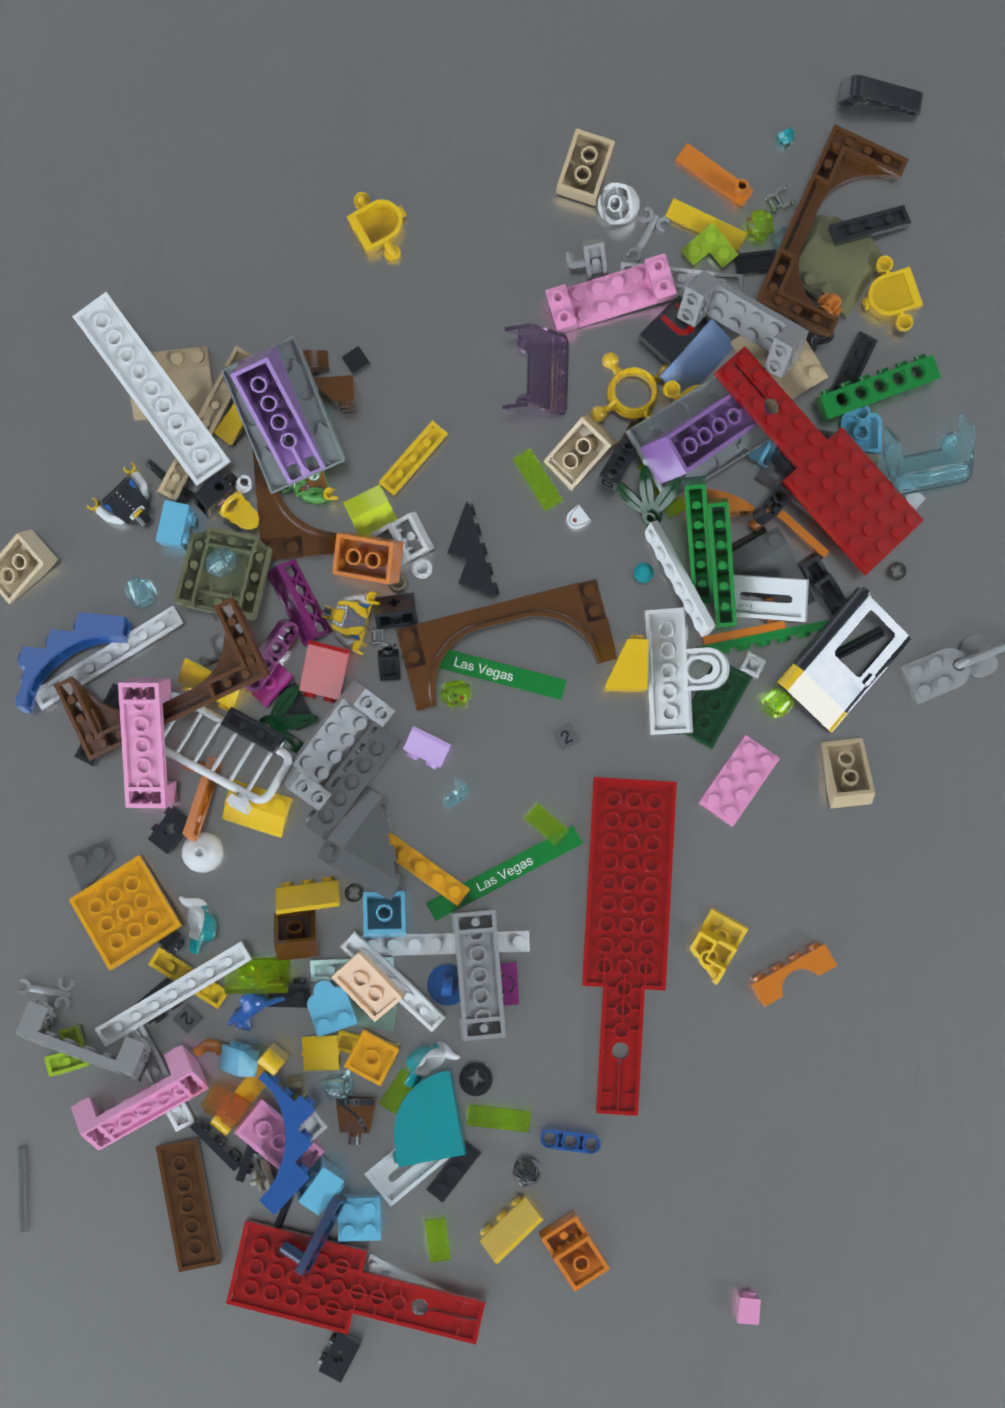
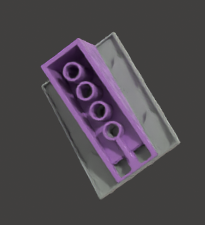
M295 334L221 369L271 494L346 460Z
M716 377L706 381L625 431L642 462L648 467L652 479L660 492L673 479L677 477L682 479L674 499L685 493L684 477L705 476V480L771 440ZM765 402V411L769 414H772L768 405Z

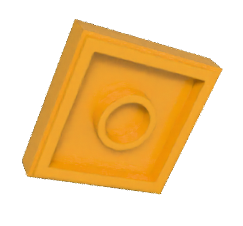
M363 1029L344 1067L381 1086L400 1048Z

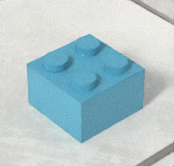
M164 500L155 541L165 547L187 551L191 528L196 525L197 521L195 510L187 504Z
M396 891L392 900L385 898L377 892H363L364 938L406 937L405 891Z
M322 1155L309 1172L312 1176L297 1191L298 1202L318 1216L322 1211H326L335 1193L338 1195L345 1185L343 1183L342 1170Z
M341 1194L348 1199L338 1216V1242L381 1240V1194Z

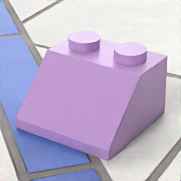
M413 726L403 749L407 751L406 756L415 760L420 757L426 760L425 765L436 769L437 766L442 768L452 745Z

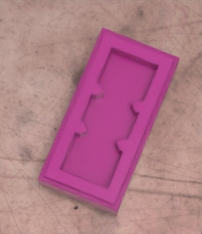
M278 663L262 688L251 694L263 706L267 707L294 676Z

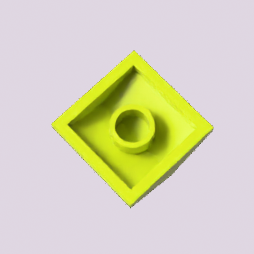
M380 484L343 502L359 534L370 535L383 526L397 520Z

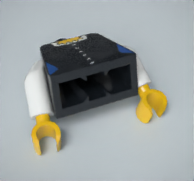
M130 462L133 466L131 471H127L123 467L127 476L101 501L92 498L96 505L93 508L87 505V508L96 512L107 522L120 525L127 523L129 525L136 519L142 526H145L151 520V517L144 511L149 505L147 502L150 496L148 486L135 464Z

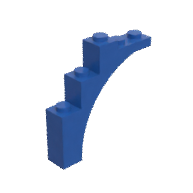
M78 612L77 619L73 623L74 631L50 629L49 636H47L45 641L46 649L23 646L21 653L18 655V666L24 673L21 675V686L19 693L16 695V706L24 713H32L39 688L57 666L72 655L92 646L106 643H128L132 624L125 616Z
M264 1071L258 1078L275 1095L285 1125V1150L279 1172L270 1188L259 1200L275 1215L312 1176L309 1173L311 1169L303 1161L299 1163L297 1160L314 1143L312 1140L314 1136L306 1128L302 1130L300 1126L317 1108L314 1106L316 1102L308 1094L306 1096L301 1094L295 1099L293 1097L295 1093L288 1086L283 1087L278 1082L280 1078L276 1074L273 1076L271 1073Z

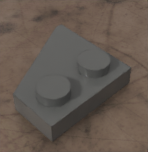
M108 839L67 855L81 891L91 886L115 859Z

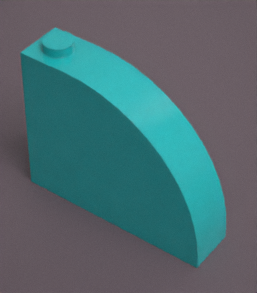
M452 1070L439 1072L422 1080L407 1094L400 1105L394 1125L395 1151H393V1160L395 1164L398 1163V1168L467 1154Z

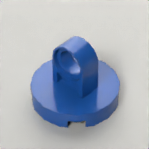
M450 963L441 964L429 975L427 981L428 993L438 1004L450 1006L460 1002L457 965Z

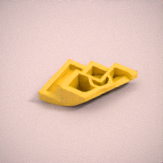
M712 907L690 949L695 957L700 960L702 967L712 977L714 984L718 985L749 927Z

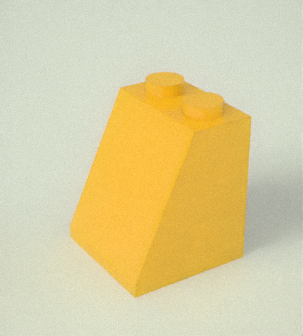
M631 635L630 639L626 640L605 683L604 691L645 692L648 690L649 639H644V635Z

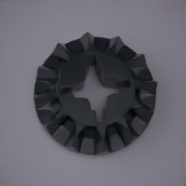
M479 1062L466 1065L459 1076L462 1090L471 1096H481L488 1092L493 1081L489 1068ZM477 1070L479 1078L485 1081L477 1082V1085L473 1088V1080L467 1077H473Z

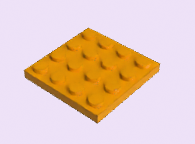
M141 855L136 856L68 899L109 971L119 967L182 927L180 920Z

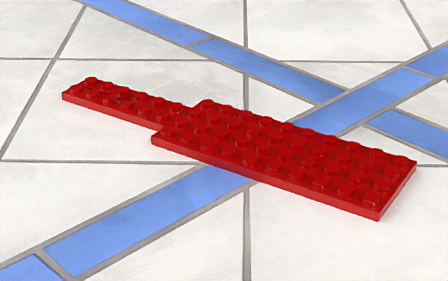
M593 777L582 986L603 987L596 1114L638 1116L645 990L666 991L677 782ZM617 1043H624L628 1046V1054L623 1059H618L612 1054V1048Z

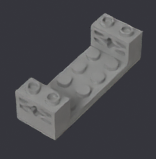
M704 270L686 286L677 318L692 327H695L707 315L769 351L764 368L781 379L798 362L809 332Z
M353 679L293 757L292 765L282 784L319 811L332 795L323 787L326 781L371 722L375 721L383 727L395 710Z
M481 909L450 912L452 933L455 934L461 1017H459L461 1039L463 1041L506 1037L496 910Z
M37 1000L36 1003L28 1002L16 1029V1034L30 1042L141 1082L154 1051L149 1047L150 1043L146 1042L145 1039L133 1035V1038L126 1036L117 1058L106 1052L100 1055V1052L90 1046L84 1045L81 1048V1045L68 1038L62 1041V1038L51 1032L58 1017L53 1012L54 1008L40 1000Z

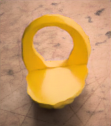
M235 489L236 493L225 500L221 509H217L222 517L228 518L240 528L252 530L258 527V512L245 500L243 494Z

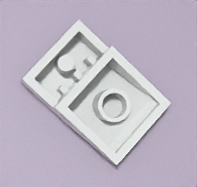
M416 512L408 513L395 522L389 523L370 534V536L404 541L401 567L435 549Z

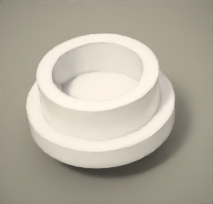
M419 558L414 561L412 572L415 577L425 579L432 573L433 568L429 560Z

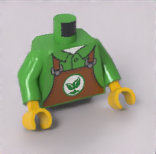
M324 471L282 489L283 493L295 490L298 498L313 504L338 499V496H332V492L337 490V488L329 487Z

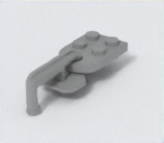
M975 635L963 640L959 650L945 648L903 665L902 668L917 703L920 704L959 688L968 680L969 675L982 678L995 672L998 667L995 655L1005 651V641L991 646L985 636Z

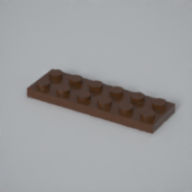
M198 1138L156 1146L179 1272L221 1264Z

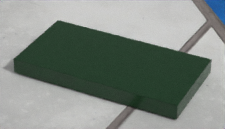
M712 665L706 675L710 674L713 671ZM729 665L728 678L723 685L716 689L698 690L691 701L693 733H682L711 750L753 678Z

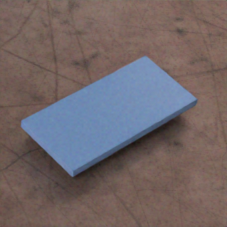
M710 319L659 377L665 383L676 381L680 385V392L693 385H700L733 349L730 343L732 341L731 338L713 319Z

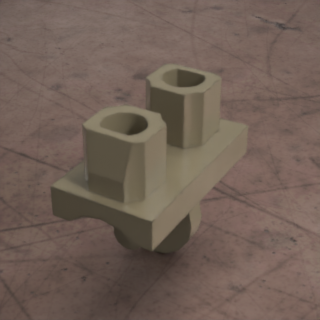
M263 1157L256 1160L262 1176H260L259 1170L253 1171L255 1179L250 1181L251 1186L257 1185L260 1192L265 1190L263 1182L267 1190L270 1188L275 1180L271 1171L277 1169Z

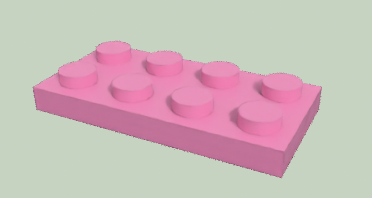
M745 735L698 803L733 827L780 758Z
M259 1099L233 1133L279 1170L285 1150L283 1116L264 1100ZM313 1143L297 1161L299 1163L303 1161L311 1169L324 1153V1150Z

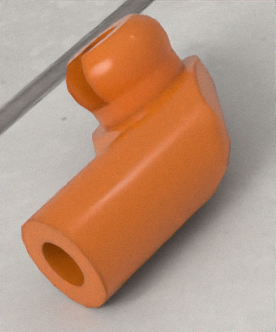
M207 1038L192 1050L197 1057L206 1051L215 1053V1055H221L222 1042Z

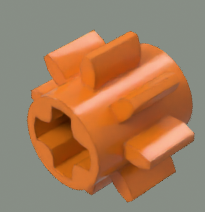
M826 292L816 301L819 304V309L834 316H838L843 310L840 307L842 300L835 293L828 294Z

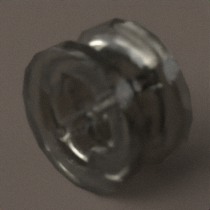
M901 562L890 564L886 570L888 578L892 581L901 580L907 572L905 565ZM898 566L900 568L899 572L901 573V575L899 576L898 574L895 577L893 575L894 571L891 569L892 567L896 568Z
M353 883L346 887L344 893L348 901L358 902L362 899L364 891L362 886ZM351 887L359 889V897L355 899V896L353 898L349 896L351 893L349 889Z

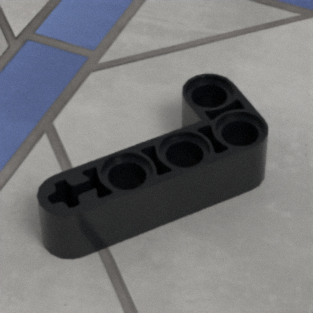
M853 75L841 82L838 105L842 107H855L861 103L901 115L916 117L921 113L923 93L867 76Z
M779 449L773 453L771 461L783 475L753 511V519L760 525H765L775 518L793 496L782 481L796 468L787 458L783 457L784 454Z

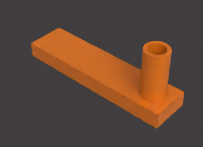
M688 143L675 159L677 164L739 208L744 206L754 191L749 187L747 180H739Z
M783 509L775 517L779 523L812 553L819 555L821 560L830 552ZM754 519L748 523V526L756 533L763 526L756 523Z
M773 597V598L763 599L762 601L775 602V599H774V597ZM766 619L767 624L704 636L701 637L702 645L785 629V620Z
M208 756L206 762L198 760L197 763L211 770L217 758ZM221 762L215 770V773L217 774L220 773L222 767ZM183 765L184 770L195 772L194 770ZM203 775L201 776L182 833L189 840L196 842L216 782Z

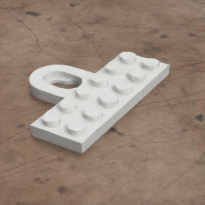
M684 607L646 610V639H649L648 685L651 735L693 733L691 691L712 690L723 685L728 678L730 670L728 659L720 650L715 648L689 649L688 619ZM701 659L704 662L711 663L713 671L698 680L693 678L690 673V666L695 660Z

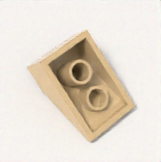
M588 414L580 418L543 462L573 490L607 457L619 442Z
M32 529L18 532L0 553V594L9 604H12L41 579L58 561Z
M863 738L822 742L826 790L830 808L872 804L875 789Z

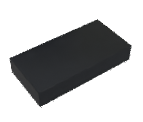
M775 249L738 253L739 255L734 259L736 274L748 275L768 272L776 254Z

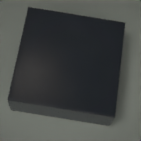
M359 346L342 356L343 361L353 375L370 365L369 360Z

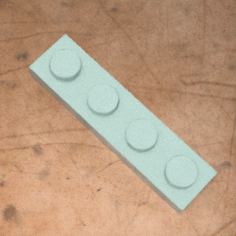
M383 956L394 967V956ZM351 958L311 959V981H332L331 976Z

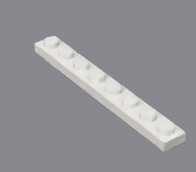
M174 605L130 631L128 643H111L43 684L39 688L35 700L41 710H45L60 700L54 684L73 676L84 686L184 625L183 619Z
M529 930L497 931L499 953L530 952ZM453 933L406 934V937L364 938V935H362V938L382 956L456 954L455 934Z
M241 941L95 1028V1031L104 1046L107 1047L249 962L252 958Z

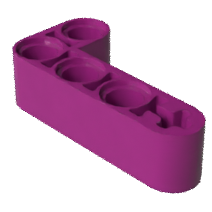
M288 619L279 620L259 648L263 659L268 661L267 667L270 674L274 671L299 633L298 626ZM286 626L290 629L289 632L284 630ZM280 635L283 638H285L284 641L280 639L278 636ZM279 642V648L276 651H272V644ZM269 676L245 688L256 692L262 688Z

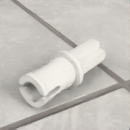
M242 475L237 479L235 485L239 492L247 493L251 490L252 482L248 476Z

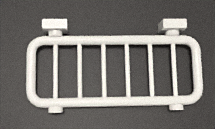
M171 691L172 698L180 695V693ZM202 707L196 710L199 714L176 751L165 746L166 756L237 793L238 796L231 793L227 802L234 809L249 815L252 810L249 800L262 804L268 802L274 796L292 765V756L282 747L284 744L282 742L276 754L283 757L284 763L263 795H256L250 790L271 758L272 753L270 752L247 789L232 782L255 744L253 743L249 745L229 780L215 773V770L236 738L237 734L235 733L229 739L212 769L209 770L198 764L197 761L220 726L224 716L206 707ZM202 715L217 723L192 761L179 754ZM175 721L169 723L164 731L165 737Z

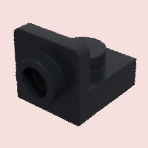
M385 647L382 650H378L380 681L401 679L399 649Z
M175 930L158 942L166 949L168 954L172 951L176 953L184 945L182 941L186 937L179 930Z

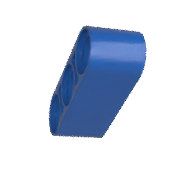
M547 1126L540 1133L542 1145L549 1149L594 1154L601 1147L599 1136L591 1131ZM551 1132L556 1137L554 1141L546 1142L544 1135ZM568 1135H573L576 1137V1142L568 1145L564 1141ZM589 1138L597 1140V1144L592 1148L585 1145L586 1140Z

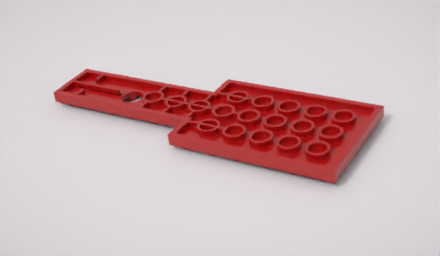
M745 346L713 374L796 468L782 483L863 575L868 574L924 521L843 427L839 428L829 439H826ZM767 399H773L777 402L778 411L776 414H769L765 411L764 406Z
M248 1219L245 1220L226 1304L347 1335L350 1331L353 1314L476 1345L486 1301L364 1271L368 1249L328 1239L311 1271L301 1276L295 1272L298 1264L282 1254L280 1248L285 1241H288L305 1253L313 1236ZM423 1299L428 1305L427 1312L423 1315L415 1314L411 1307L414 1300Z

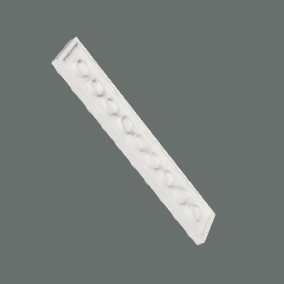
M107 292L72 316L196 486L202 484L231 462Z

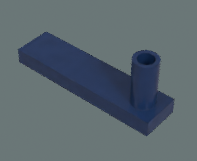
M340 1194L331 1199L305 1253L288 1241H285L281 1246L280 1252L298 1264L295 1272L301 1276L311 1271L348 1199Z

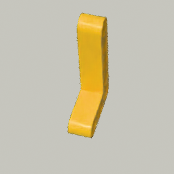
M273 1043L258 1060L256 1077H246L211 1120L210 1124L226 1136L266 1087L258 1077L264 1071L274 1076L290 1055Z

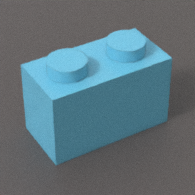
M230 1041V1044H222L219 1069L239 1077H256L259 1051L252 1049L251 1045H246L239 1041Z

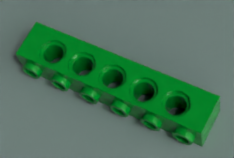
M924 353L913 357L914 362L907 363V360L895 364V369L889 370L888 367L876 371V376L870 377L869 374L858 377V382L851 384V381L839 384L840 389L835 391L832 390V387L820 391L821 396L816 397L815 401L822 421L824 422L942 378L934 355L926 357ZM912 368L917 370V377L912 375ZM894 374L899 378L898 384L893 381ZM875 381H877L880 384V391H877L875 389ZM856 388H858V389L861 390V392H862V397H861V398H859V397L856 396V394H855ZM837 395L843 398L842 405L838 404L836 400Z
M705 476L684 477L691 581L702 602L713 603L714 592Z
M728 497L707 499L716 628L737 626Z

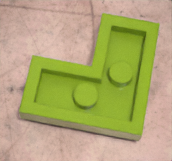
M711 223L681 249L693 266L711 253L719 265L724 268L739 255L714 223Z
M80 1024L58 1031L60 1038L63 1039L62 1041L68 1038L81 1045V1048L86 1045ZM60 1052L44 1057L49 1078L91 1065Z

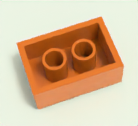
M353 532L337 533L332 574L384 584L399 583L404 541Z

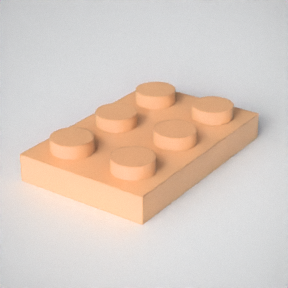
M362 950L331 976L374 1022L405 996Z

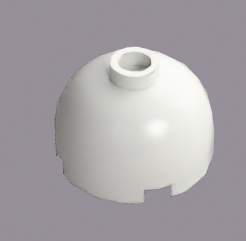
M610 183L605 186L603 194L598 199L600 216L606 219L609 224L622 225L632 221L640 208L639 196L634 188L625 183Z
M200 832L197 842L187 838L182 847L184 863L191 870L198 873L212 871L222 862L224 857L223 844L215 834L210 832Z

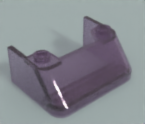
M532 323L505 327L506 332L518 335L517 346L522 353L528 355L527 394L518 395L515 404L502 405V410L521 415H564L567 411L569 340L564 333Z

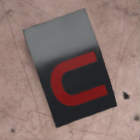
M681 295L675 298L638 337L667 365L679 355L708 322L704 317L695 327H692L677 318L683 298Z

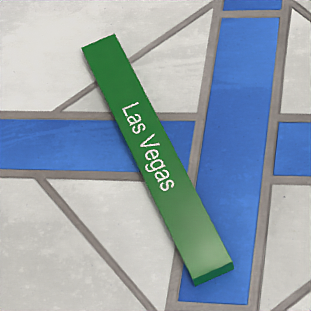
M450 649L439 666L443 670L562 700L567 681Z
M571 826L464 882L463 884L470 888L459 906L443 895L426 902L434 920L437 921L451 914L450 912L470 904L583 843L574 826Z

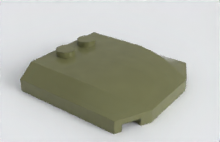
M816 215L804 240L799 256L801 283L805 292L816 299H819L826 292L828 294H837L842 300L840 307L843 309L839 315L846 319L874 275L877 260L884 255L872 237L835 246L828 227L830 224L844 220L837 216Z
M215 527L208 528L207 531L191 533L174 603L188 609L217 614L214 606L233 597L247 620H256L273 550L262 543L255 535Z

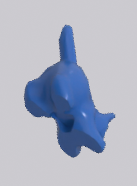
M249 988L240 998L241 1006L235 1009L227 1025L231 1026L235 1023V1029L247 1030L249 1032L252 1029L250 1020L255 1014L267 1006L284 1001L285 998L283 996H276L267 999L257 988Z

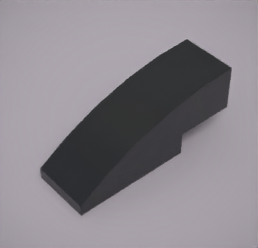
M811 553L799 561L798 565L805 579H809L811 589L829 614L833 616L845 602L846 598L832 574L827 571L819 555Z

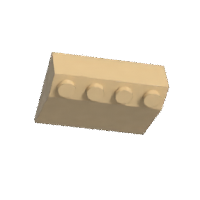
M741 335L730 342L735 353L745 346L763 367L765 366L769 351ZM806 340L798 362L782 379L767 371L792 400L821 385L828 378ZM767 399L765 401L772 413L778 410V404L775 400Z
M204 346L151 352L194 412L199 414L214 386L211 351L209 348ZM130 396L134 420H148Z

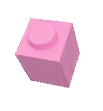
M744 1290L743 1293H737V1323L759 1325L761 1299L755 1291Z

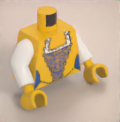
M370 591L369 593H356L346 596L343 600H339L337 608L325 605L322 613V618L333 620L331 629L334 630V636L342 646L353 650L359 655H363L359 651L360 647L363 645L367 647L363 641L373 610L372 604H380V602L374 600L375 596L381 595L377 592Z

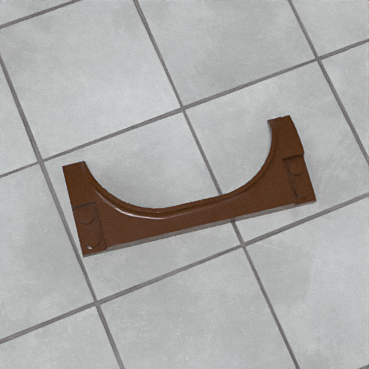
M834 124L761 285L756 301L811 333L831 337L839 318L817 308L808 298L801 283L799 256L804 240L822 201L830 192L842 184L857 179L901 178L909 159Z
M302 350L311 374L330 372L327 350ZM253 451L260 540L273 550L271 561L333 556L337 533L320 530L306 524L289 510L279 491L271 494Z
M597 579L562 586L396 630L416 710L437 706L435 697L436 676L439 666L449 649L464 636L487 627L528 617L552 618L571 626L584 637L594 653L597 664L617 659L610 624L606 617Z
M233 597L214 606L224 631L223 649L216 667L198 686L163 703L164 726L271 675L253 636H255V633ZM73 676L54 684L89 761L122 746L119 708L98 699Z

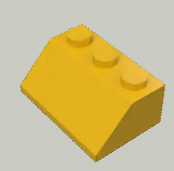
M185 658L177 682L182 684V689L189 691L202 683L212 671ZM244 687L217 700L219 702L218 707L229 711L231 707L237 709L246 688Z
M236 779L232 781L245 789L249 786L248 783ZM253 785L250 791L256 795H263L267 789ZM228 790L222 819L282 838L294 798L275 792L274 796L266 803L257 804L249 800L252 810L249 815H246L229 805L227 802L229 795L232 793L238 796V794Z
M334 876L323 877L322 882L315 883L313 879L301 880L300 885H293V882L280 883L281 887L275 888L276 914L336 907L343 904L340 880H334Z
M526 1193L522 1197L520 1195L515 1197L510 1203L512 1206L507 1211L502 1210L495 1217L497 1221L492 1226L486 1225L480 1232V1242L496 1264L543 1221V1211Z

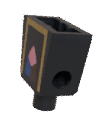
M232 472L225 478L219 474L194 493L195 505L208 519L233 494V487L238 478Z

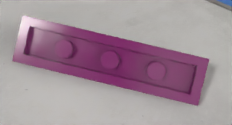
M295 559L276 565L268 572L267 576L290 621L298 626V636L303 646H307L309 640L315 641L333 632L326 618H322L323 612ZM291 566L294 577L288 575L286 567ZM296 585L302 587L303 595L297 592ZM306 603L312 606L313 614L307 611ZM315 622L320 623L324 631L319 633L315 627Z

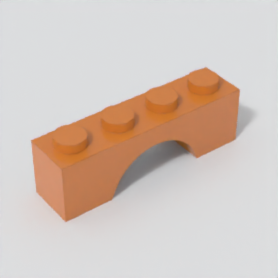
M818 941L807 946L808 950L804 953L797 952L789 957L790 961L784 964L779 962L771 967L772 971L767 974L762 972L752 978L754 981L750 985L760 1003L766 1007L783 997V982L795 970L808 969L820 976L836 967L837 964L825 943L821 942L819 944Z

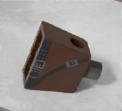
M337 1095L336 1108L339 1131L341 1133H349V1145H361V1133H370L377 1097Z

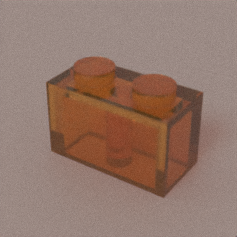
M215 1081L200 1106L204 1108L203 1111L208 1115L220 1117L222 1119L221 1122L231 1128L235 1126L237 1128L252 1102Z

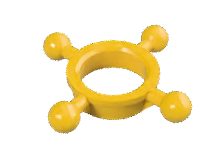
M613 352L606 353L602 358V363L606 368L612 369L615 374L607 389L609 403L603 407L595 406L591 410V418L595 422H602L606 419L607 414L613 410L618 415L628 419H639L642 417L646 419L653 415L651 412L655 408L659 397L657 383L662 381L659 375L668 365H663L659 373L652 376L646 370L637 367L623 370L618 365V356ZM626 377H639L649 385L651 398L644 406L630 408L618 400L615 392L616 385Z

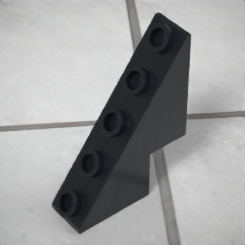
M645 418L632 419L626 431ZM626 432L602 469L597 481L615 492L637 455V451Z
M466 501L447 555L466 562L458 586L495 599L496 595L500 593L497 583H492L490 575L494 574L491 563H486L484 555L488 554L485 543H480L479 535H482L479 523H474L473 516L476 515L474 505Z

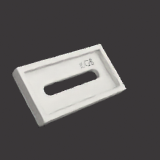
M734 574L736 616L806 622L809 579ZM740 593L790 595L792 602L741 599Z
M394 1148L366 1171L364 1175L387 1203L392 1206L448 1158L414 1164L395 1181H390L388 1176L398 1168V1163L395 1164L393 1160Z

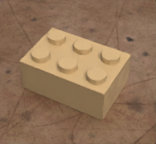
M576 128L557 184L556 194L595 206L614 151L615 141Z

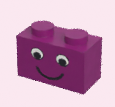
M517 961L500 962L503 1006L519 1005Z

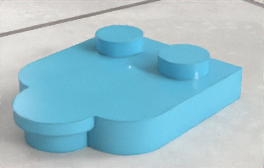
M868 406L845 413L840 420V428L843 427L865 453L880 455L882 453L881 417L876 413H871Z
M319 981L314 987V994L310 996L307 1002L318 1037L358 1024L349 995L340 986H333L330 981Z

